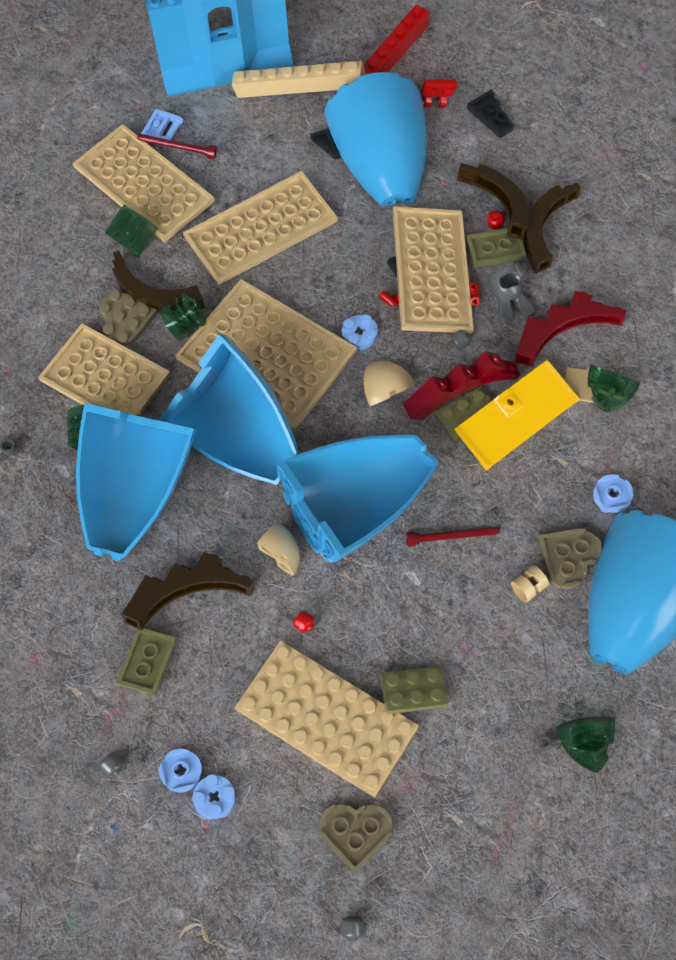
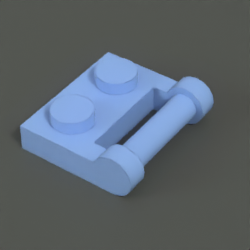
M156 109L141 134L171 140L177 128L182 125L183 119L180 116ZM169 122H172L173 124L167 134L162 136Z

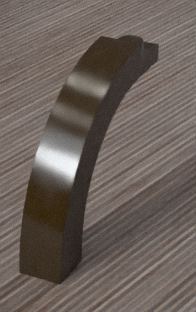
M461 163L457 181L479 187L496 197L505 207L509 216V226L506 235L523 240L529 221V207L521 190L505 175L490 167L479 164L477 168Z
M577 182L567 185L564 189L559 185L551 188L536 202L530 212L525 233V251L535 274L551 267L553 259L543 239V225L555 210L579 197L581 187Z
M120 251L113 252L115 260H112L114 266L112 271L115 280L124 293L162 313H189L205 308L197 285L179 290H163L148 286L130 273Z

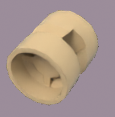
M535 565L524 571V576L519 575L511 581V587L516 595L526 603L536 596V592H542L549 586L547 577Z

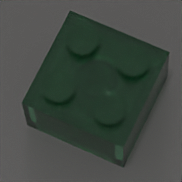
M124 204L105 231V234L139 257L158 227Z

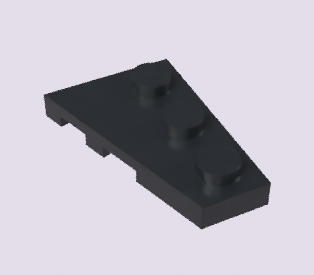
M492 89L467 104V109L499 138L513 130V124L506 112L502 111L500 102L495 99Z

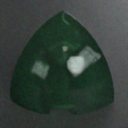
M591 364L587 383L588 387L591 388L593 394L591 399L594 404L605 412H611L624 406L633 397L641 382Z
M615 717L579 718L556 726L562 746L575 762L597 773L605 766L609 758L607 748L609 744L614 742Z

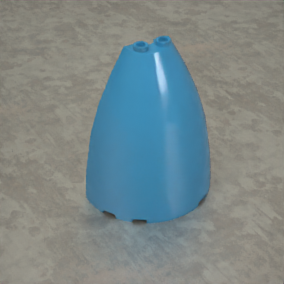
M391 72L363 75L356 78V81L349 85L347 83L337 90V94L328 100L324 115L330 133L345 164L358 182L381 206H392L396 201H402L405 204L415 202L424 174L427 153L426 121L420 90L416 87L415 82L408 77H399V74Z
M219 334L198 363L202 367L201 371L188 389L176 394L159 418V421L196 429L192 447L203 455L233 471L277 485L280 483L277 463L300 454L294 434L284 410L270 385L241 349L227 335Z
M88 403L84 404L79 432L76 484L80 520L87 549L93 550L94 555L105 557L106 553L112 555L111 559L123 561V558L130 553L155 523L172 496L188 459L196 429Z
M384 435L344 440L303 452L277 463L278 478L284 488L282 493L286 504H291L294 514L292 517L309 545L317 554L321 552L324 560L327 562L334 561L335 563L356 551L389 527L415 500L438 466L437 458L435 455L426 452L428 450L427 445L423 440L421 441L418 435Z
M631 510L629 514L620 512L614 516L603 541L602 551L593 573L588 619L590 656L594 657V660L600 664H605L606 662L612 664L613 669L618 673L630 674L655 657L676 639V520L654 513L653 516L645 515L643 511Z

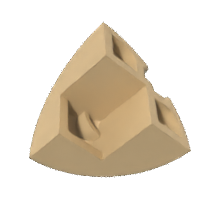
M374 361L365 369L364 390L369 406L389 399L391 396L415 385L411 375L404 368L393 362Z
M276 523L257 542L259 550L276 559L277 567L294 576L300 560L297 541L289 529L281 523Z

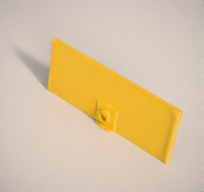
M546 360L454 430L479 460L484 469L489 470L494 464L580 399L551 363Z

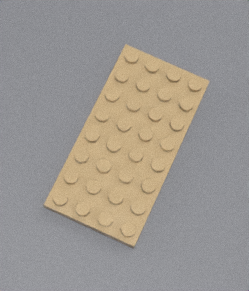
M123 124L73 163L75 169L164 243L215 202L214 197L146 142L139 141L137 135Z
M300 171L183 232V235L217 285H220L338 222V217L305 174Z
M394 206L393 225L401 330L455 333L462 329L465 333H472L474 327L462 211Z
M279 641L235 706L236 711L373 798H376L419 728V725L399 713L387 714L385 704L282 641Z

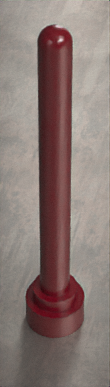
M144 134L137 135L139 141L201 153L213 160L216 157L217 146L214 145L202 147Z
M498 527L428 534L409 531L406 532L407 547H416L420 542L499 534L500 529Z

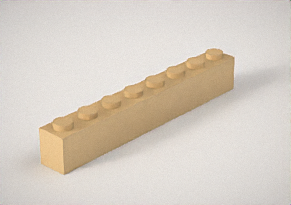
M362 61L235 71L232 86L237 98L338 90L346 83L349 85L355 82L356 78L366 75Z

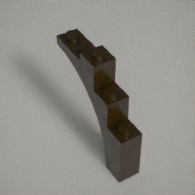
M203 552L193 571L185 565L180 566L175 563L164 582L157 577L145 575L123 611L122 617L124 623L142 631L149 620L160 609L175 599L204 590H227L251 596L254 591V584L248 576H240L229 568H222V560L217 555Z

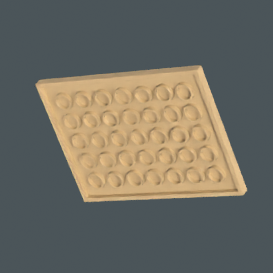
M240 279L175 356L177 360L199 373L202 367L198 363L219 334L227 335L249 358L270 385L294 432L354 357L358 349L356 346Z

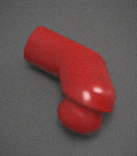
M471 282L469 284L471 304L476 306L480 303L481 293L478 290L479 285Z
M384 290L379 294L378 297L389 306H399L398 294L391 296Z

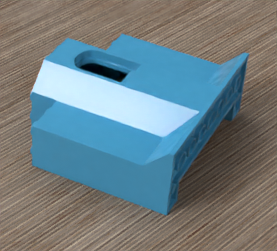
M145 0L167 97L232 83L235 71L293 67L285 0ZM218 7L231 8L233 26L210 30L208 13ZM220 33H228L227 35L218 36Z

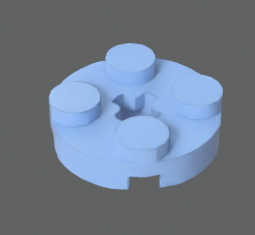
M367 314L352 316L343 322L342 338L356 346L358 350L371 347L378 337L377 324ZM357 330H363L362 335H359V333L355 332Z
M615 474L601 477L593 491L595 503L605 513H618L629 507L633 497V488L629 481L623 480ZM610 490H613V492L618 493L616 497H612L609 495Z
M175 749L169 752L160 764L159 775L161 781L170 791L178 793L187 792L193 789L201 780V762L189 750ZM180 765L187 769L182 776L175 774Z
M208 775L196 785L192 801L201 816L207 819L223 818L232 811L235 805V791L232 784L226 778ZM218 792L219 801L214 800L211 803L209 795Z

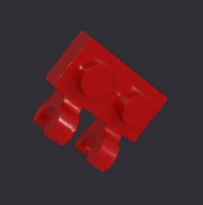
M425 79L420 90L422 101H425L423 107L430 108L432 97H437L436 101H440L438 107L445 108L447 97L453 96L458 85L456 79Z

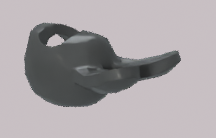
M507 266L490 277V288L498 299V315L502 321L509 323L514 318L510 301L514 302L523 316L530 317L535 313V307L522 293L521 279L515 266Z

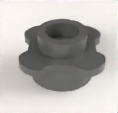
M6 438L0 442L1 456L3 458L19 453L15 438Z

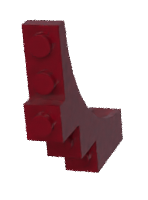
M574 291L569 308L551 304L546 321L528 317L516 353L515 362L533 367L543 347L555 336L568 329L593 323L622 326L626 310L607 306L600 302H592V295Z
M485 351L471 365L458 364L444 378L432 376L403 403V406L410 419L423 420L435 409L468 390L495 381L516 380L521 375L513 361L502 360L497 353Z

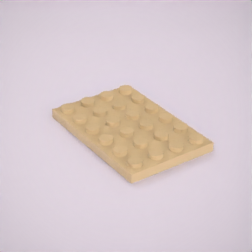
M81 323L38 378L41 382L82 405L88 403L140 416L170 377L171 373L162 366Z

